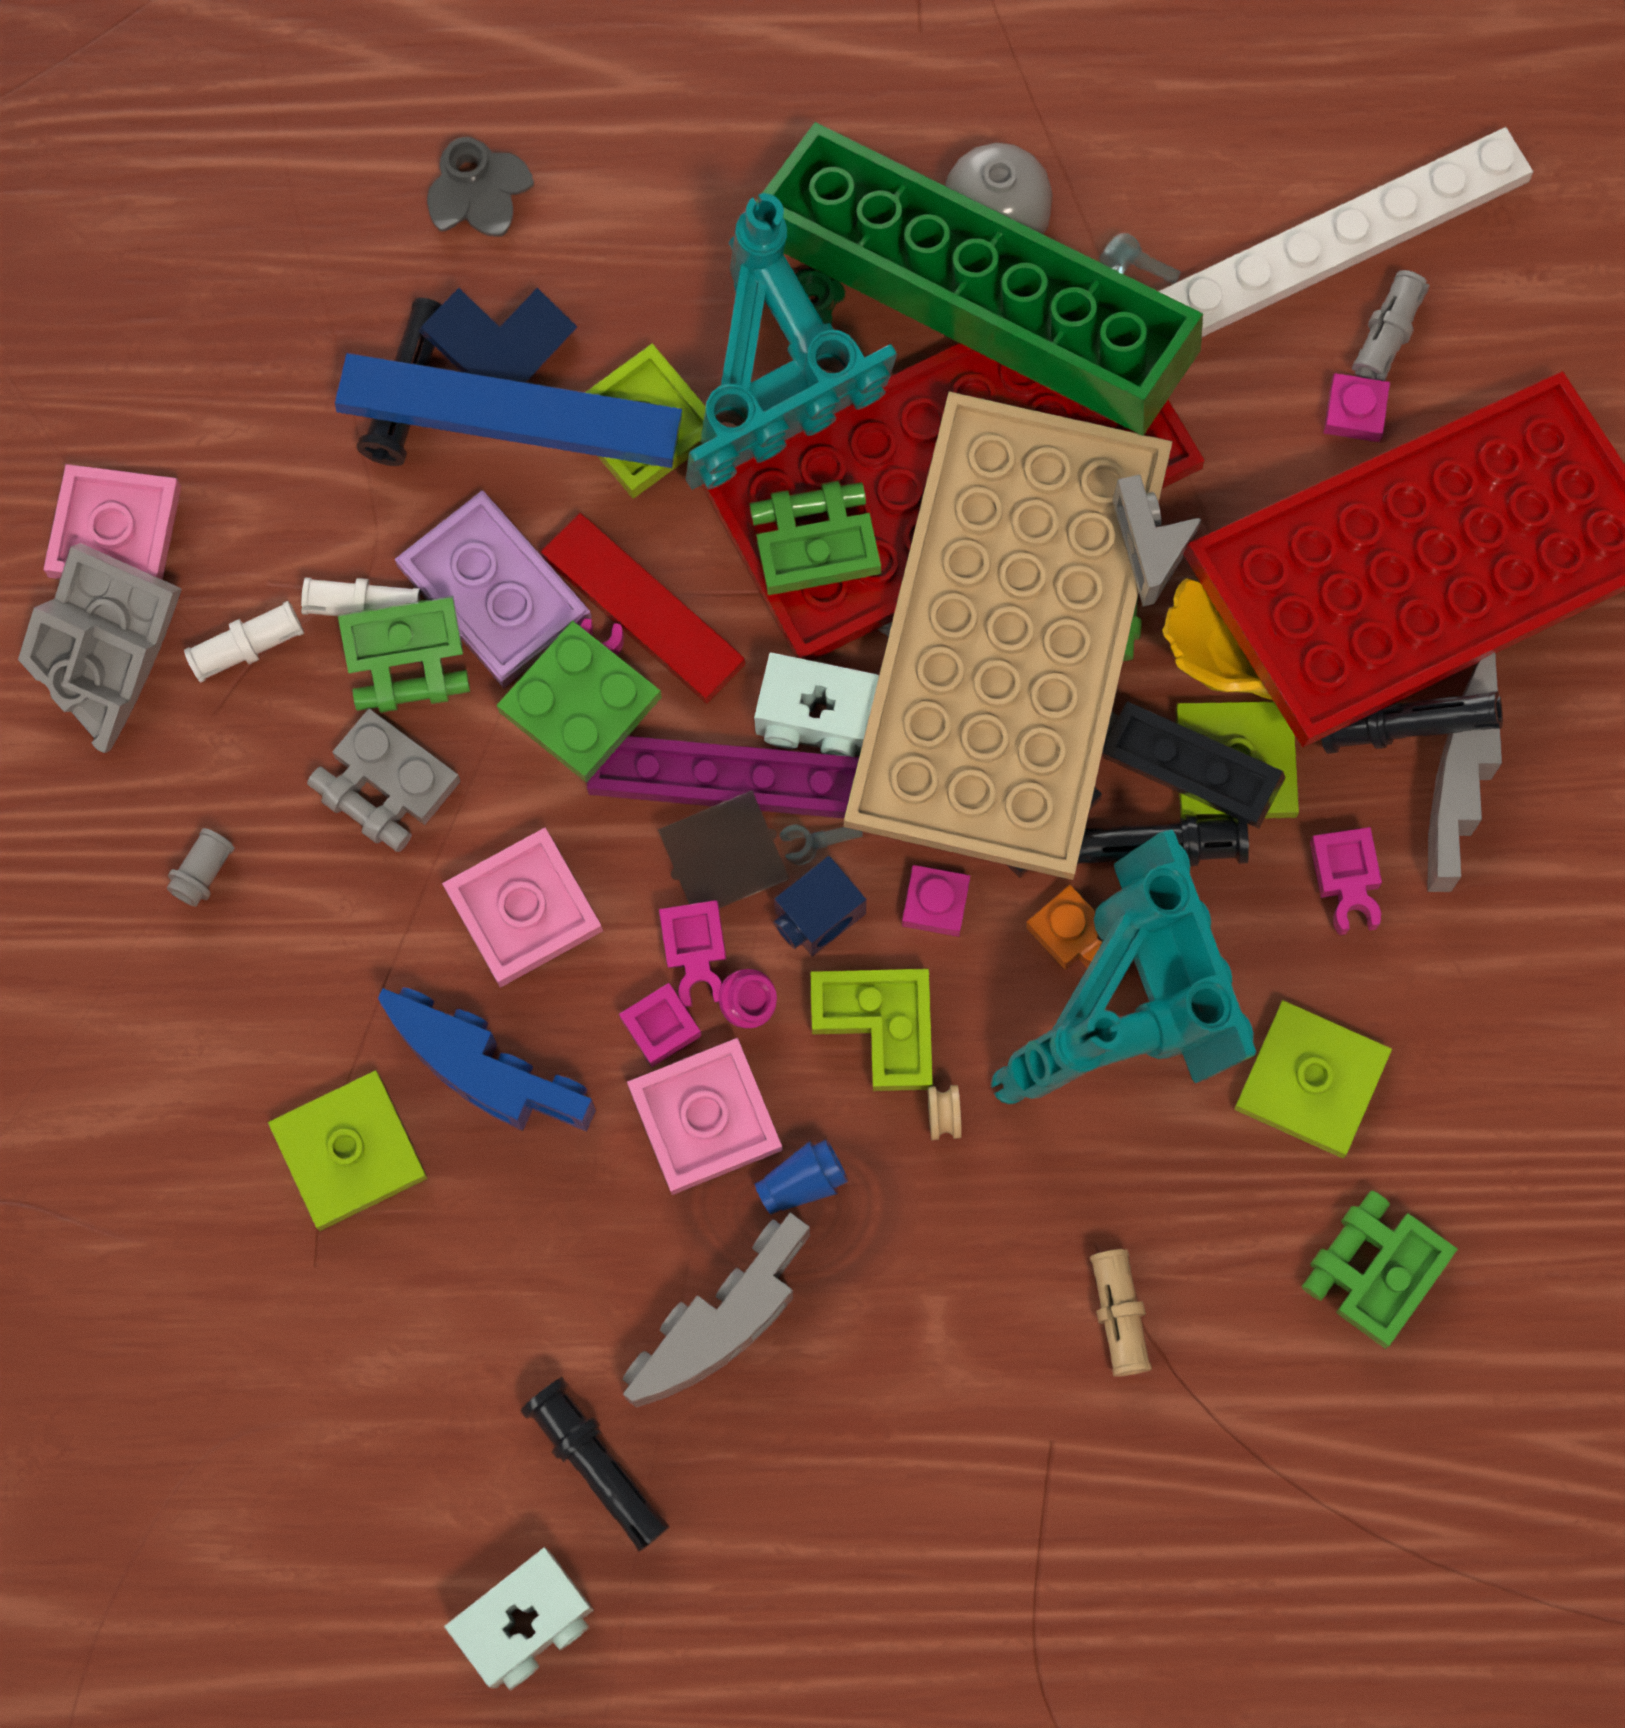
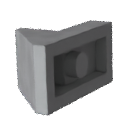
M1139 474L1118 479L1112 501L1142 605L1147 606L1156 602L1184 557L1183 553L1187 544L1194 541L1201 519L1197 518L1156 528L1161 526L1159 503L1154 492H1145L1143 481Z

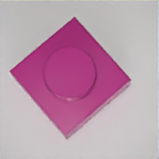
M1334 373L1330 386L1324 434L1380 442L1383 434L1390 382Z
M913 865L902 927L959 937L970 875Z
M670 983L619 1014L622 1023L651 1068L701 1037V1031Z

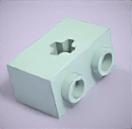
M770 652L754 716L756 735L764 736V740L767 743L780 748L795 749L799 743L821 748L822 754L849 757L860 756L879 675ZM816 703L826 705V710L822 711L820 718H812L809 715V712L814 710Z
M544 1547L444 1627L488 1687L496 1689L504 1682L509 1690H512L540 1667L534 1658L552 1643L559 1650H562L581 1636L589 1628L584 1618L593 1612L594 1609L551 1552ZM518 1608L526 1613L536 1610L539 1614L532 1622L536 1633L531 1638L520 1633L511 1636L508 1632L515 1625V1619L511 1614Z

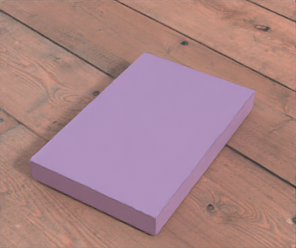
M483 490L394 559L397 567L416 588H420V593L426 600L454 596L461 640L503 688L529 669L572 620L580 626L584 619L592 618L590 610Z

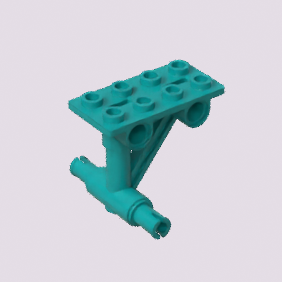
M758 194V203H756L754 198L749 200L746 211L740 215L736 223L735 234L728 243L732 249L730 273L734 280L736 297L721 386L711 392L706 402L701 445L689 452L685 480L691 490L704 483L707 489H712L727 482L737 474L736 466L755 457L758 463L772 458L786 448V439L803 430L807 436L824 430L836 420L834 413L851 404L855 406L856 410H859L874 403L885 394L883 387L888 384L898 355L892 344L864 357L850 335L840 330H834L830 323H823L783 254L787 238V226L783 218L784 209L779 199L771 194ZM765 300L790 343L787 351L793 361L751 382ZM824 370H830V371H832L833 373H828V372H826V371H824ZM720 423H733L737 427H726Z
M1172 829L1158 833L1114 864V869L1122 889L1103 901L1096 909L1094 916L1095 929L1103 942L1053 1029L1016 1050L1010 1057L1008 1066L997 1070L992 1076L991 1088L1003 1083L1004 1088L994 1093L995 1097L1001 1102L1016 1104L1025 1097L1031 1099L1042 1098L1093 1069L1145 1053L1157 1059H1166L1183 1054L1191 1078L1195 1083L1207 1080L1256 1055L1251 1023L1246 1015L1241 1012L1232 987L1230 967L1227 961L1221 957L1211 931L1210 913L1206 905L1199 899L1191 878L1188 854L1179 845L1175 832ZM1134 959L1149 1002L1140 1004L1136 1008L1135 1013L1118 1017L1115 1013L1104 1009Z

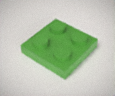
M572 620L496 706L501 715L587 783L658 703L662 696L661 691Z

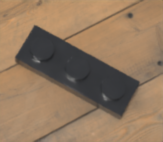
M1128 701L1110 732L1102 751L1104 759L1258 829L1262 825L1286 778L1284 772L1280 769Z

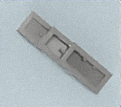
M1495 653L1476 664L1462 696L1498 691ZM1500 729L1471 730L1449 733L1447 735L1435 780L1428 831V892H1451L1461 878L1459 836H1471L1482 820L1480 780H1491L1502 764Z

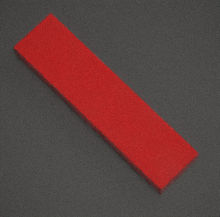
M581 513L541 551L543 559L614 623L621 624L622 630L706 705L746 665L745 658Z

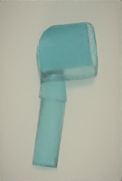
M1127 233L1115 236L1104 249L1099 259L1100 263L1122 274L1131 264H1134L1139 269H1144L1174 284L1181 272L1142 252L1138 241Z
M795 824L784 828L779 837L782 841H792L799 837L806 838L805 847L801 851L785 855L791 863L805 865L815 857L817 849L863 837V832L840 827L828 831L822 830L810 833L805 827Z

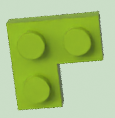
M929 969L811 972L812 1035L871 1033L873 1091L928 1090V1087L933 1086Z

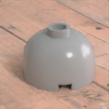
M992 143L975 147L960 157L950 171L945 182L946 187L1041 234H1044L1049 226L1053 199L1052 189L1046 169L1031 153L1016 145Z

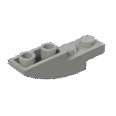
M789 1213L782 1224L773 1219L755 1241L752 1249L759 1254L744 1273L739 1268H736L720 1287L716 1298L722 1301V1304L717 1310L698 1295L689 1307L680 1302L660 1328V1332L666 1337L651 1356L644 1350L625 1373L622 1380L629 1385L623 1393L625 1399L637 1408L667 1398L700 1382L724 1367L747 1349L773 1324L793 1300V1290L781 1282L779 1277L809 1239L810 1227L792 1213Z

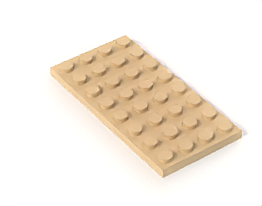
M948 393L843 827L1073 880L1139 592L1112 500L1118 479L1140 474L1145 492H1154L1159 503L1172 441L1146 435L1142 436L1137 433L958 393Z

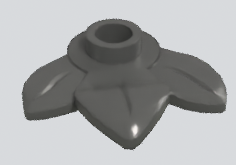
M470 137L458 138L452 141L441 155V176L428 190L427 203L429 214L433 224L440 232L447 231L466 219L470 226L487 236L502 237L507 233L513 221L511 195H518L531 189L534 186L533 177L525 162L514 154L492 153L489 147L481 141ZM471 162L477 165V168L471 172L459 171L460 166L464 163Z

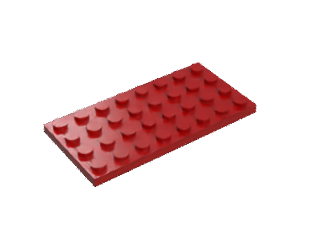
M958 343L892 375L888 384L883 387L885 394L869 406L856 410L855 406L851 404L834 413L836 420L824 430L811 436H807L803 430L786 439V448L772 458L758 463L755 457L736 466L737 474L727 482L712 489H707L705 483L702 484V487L795 657L813 661L893 621L949 392L1132 433L1136 432ZM1168 399L1144 434L1172 441L1162 489L1202 470L1205 461ZM837 480L840 486L862 482L866 504L845 508L846 515L850 517L870 513L881 563V574L768 595L756 534L776 531L778 528L776 522L754 526L749 503L771 499V493L788 490L789 495L821 490V483ZM826 512L794 518L796 527L828 521Z
M1561 371L1189 542L1183 555L1303 748L1468 668L1493 653L1496 654L1625 591V464L1565 373Z

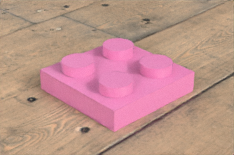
M66 464L43 569L49 578L61 579L70 547L82 543L163 580L181 485L177 478Z
M546 828L537 831L442 883L500 988L603 932L600 922Z
M738 1038L627 1082L671 1195L783 1151Z

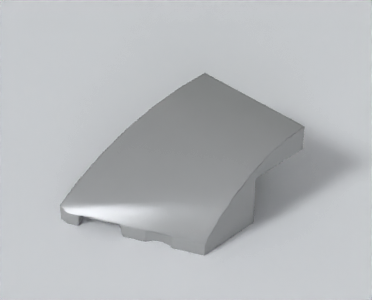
M79 543L70 547L55 598L34 607L18 660L37 681H41L47 686L51 698L64 712H72L94 737V740L91 742L97 750L106 753L112 749L149 676L171 622L182 588Z

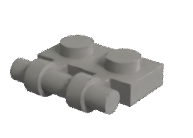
M368 708L332 752L335 759L345 765L347 770L336 778L320 766L311 774L307 785L322 795L321 802L333 812L339 813L343 811L362 825V833L373 842L380 843L383 841L396 852H400L405 848L412 836L410 832L398 824L406 812L423 825H426L461 780L457 773ZM366 782L388 798L378 808L357 794Z

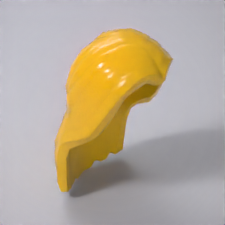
M1188 578L1184 579L1176 589L1173 597L1174 606L1168 609L1165 626L1162 629L1164 637L1170 642L1172 652L1177 658L1176 665L1178 668L1211 690L1247 692L1273 700L1202 584Z

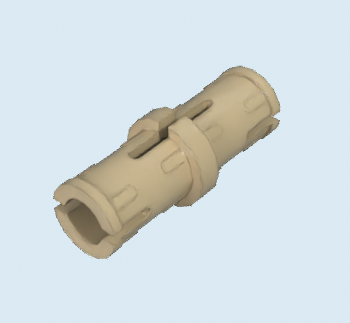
M1128 1249L1105 1251L1090 1256L1101 1309L1097 1310L1096 1314L1098 1323L1105 1325L1113 1366V1377L1128 1376L1152 1370L1141 1317L1146 1313L1144 1303L1137 1302Z

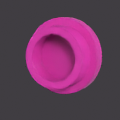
M754 969L736 971L724 980L720 988L719 1006L721 1012L731 1024L737 1027H759L771 1018L776 1008L777 994L774 985L760 971Z

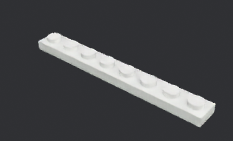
M1505 127L1159 292L1203 313L1202 337L1528 183L1534 171Z

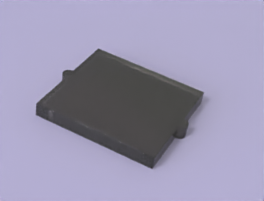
M753 790L658 829L674 867L671 871V877L674 880L680 881L689 904L717 900L719 908H722L790 879L774 842L777 832L775 829H769Z

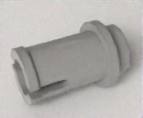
M203 828L199 833V838L179 869H172L168 874L171 881L167 886V890L173 896L191 906H197L201 899L207 900L210 897L211 892L208 890V887L229 854L235 849L232 846L233 844L226 838L206 828Z

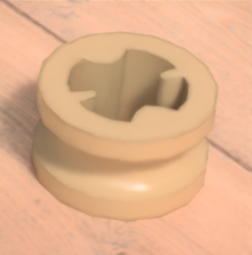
M950 1085V1089L947 1092H939L936 1086L928 1087L931 1140H939L940 1135L943 1133L951 1134L953 1139H961V1110L958 1085Z

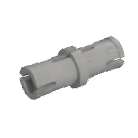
M1407 270L1397 272L1390 292L1381 309L1374 311L1369 320L1368 327L1370 332L1363 348L1352 365V370H1355V374L1358 377L1380 381L1386 380L1397 352L1402 344L1408 343L1414 331L1412 325L1413 318L1429 290L1430 285L1426 284L1427 280L1421 275Z

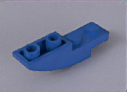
M402 987L400 994H396L382 988L378 1000L400 1036L425 1066L466 1101L492 1117L522 1131L532 1110H535L587 1132L596 1109L592 1099L585 1096L588 1090L585 1086L560 1075H555L552 1082L532 1075L533 1066L506 1053H500L498 1060L493 1059L492 1056L498 1044L492 1032L486 1030L489 1023L472 1013L456 1009L454 1015L450 1016L433 1009L435 1001L418 991Z

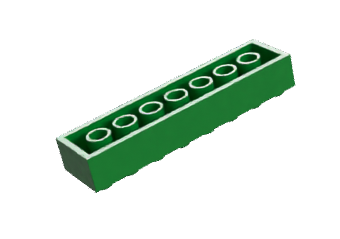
M814 122L762 192L777 197L782 203L784 209L783 218L787 226L784 254L1142 436L1201 351L1203 313Z

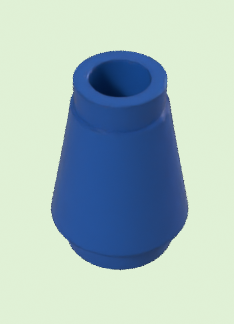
M825 1139L816 1145L811 1141L806 1143L768 1173L764 1179L756 1182L755 1187L765 1208L770 1215H773L780 1210L784 1211L838 1194L837 1187L847 1183L848 1178L834 1149L828 1140Z

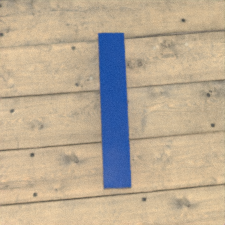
M349 353L346 354L335 400L336 412L667 468H672L682 420V409Z

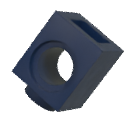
M827 856L774 898L775 914L778 918L773 921V924L793 949L802 944L813 957L866 915L867 899L834 860Z

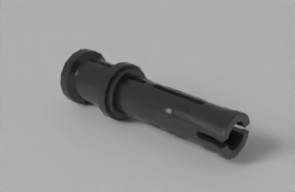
M416 298L413 301L412 311L398 347L395 361L409 364L412 361V364L429 366L435 346L418 330L442 304L428 298ZM372 418L367 434L359 437L356 448L360 454L376 463L387 466H401L407 457L404 445L411 425Z
M1498 691L1470 696L1394 703L1322 738V745L1327 754L1338 753L1340 747L1373 744L1375 749L1387 748L1388 745H1392L1394 739L1459 733L1471 730L1502 729L1503 708L1501 697H1499Z
M1186 814L1185 817H1180V823L1085 828L1077 865L1083 863L1117 862L1158 833L1170 829L1175 832L1179 845L1187 852L1190 866H1198L1200 860L1236 858L1239 864L1248 863L1249 859L1248 825L1234 817L1198 819L1195 814Z
M563 1377L558 1378L521 1408L520 1412L526 1419L533 1417L554 1444L552 1450L554 1456L557 1459L561 1458L563 1462L570 1461L640 1552L660 1537L661 1533L663 1534L670 1526L655 1511L644 1497L645 1495L598 1437L601 1434V1430L595 1418H586L566 1392L568 1383Z

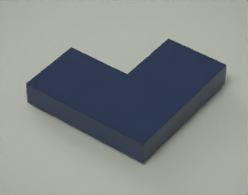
M458 287L418 331L463 373L526 383L578 326L536 288L499 327Z

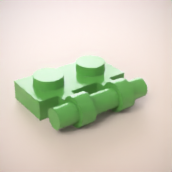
M837 480L821 483V490L789 495L788 490L771 493V499L749 503L754 526L776 522L778 528L776 531L756 534L768 595L881 574V563L870 513L850 517L846 515L845 508L866 504L862 482L840 486ZM823 512L827 514L828 521L796 527L794 518Z
M454 596L339 614L338 620L348 673L371 670L374 685L353 688L356 711L379 707L380 713L398 710V704L430 699L431 704L449 702L450 695L471 692L467 670L444 673L441 659L464 653ZM423 661L425 677L393 681L390 666Z
M1371 1190L1359 1207L1351 1206L1341 1220L1344 1228L1328 1250L1320 1249L1310 1263L1313 1271L1301 1287L1306 1293L1319 1301H1322L1333 1284L1343 1288L1349 1294L1335 1313L1386 1349L1393 1342L1458 1249L1409 1213L1403 1217L1394 1231L1386 1227L1379 1220L1390 1206V1203L1383 1196ZM1367 1241L1380 1251L1362 1275L1349 1266L1348 1263L1362 1243Z

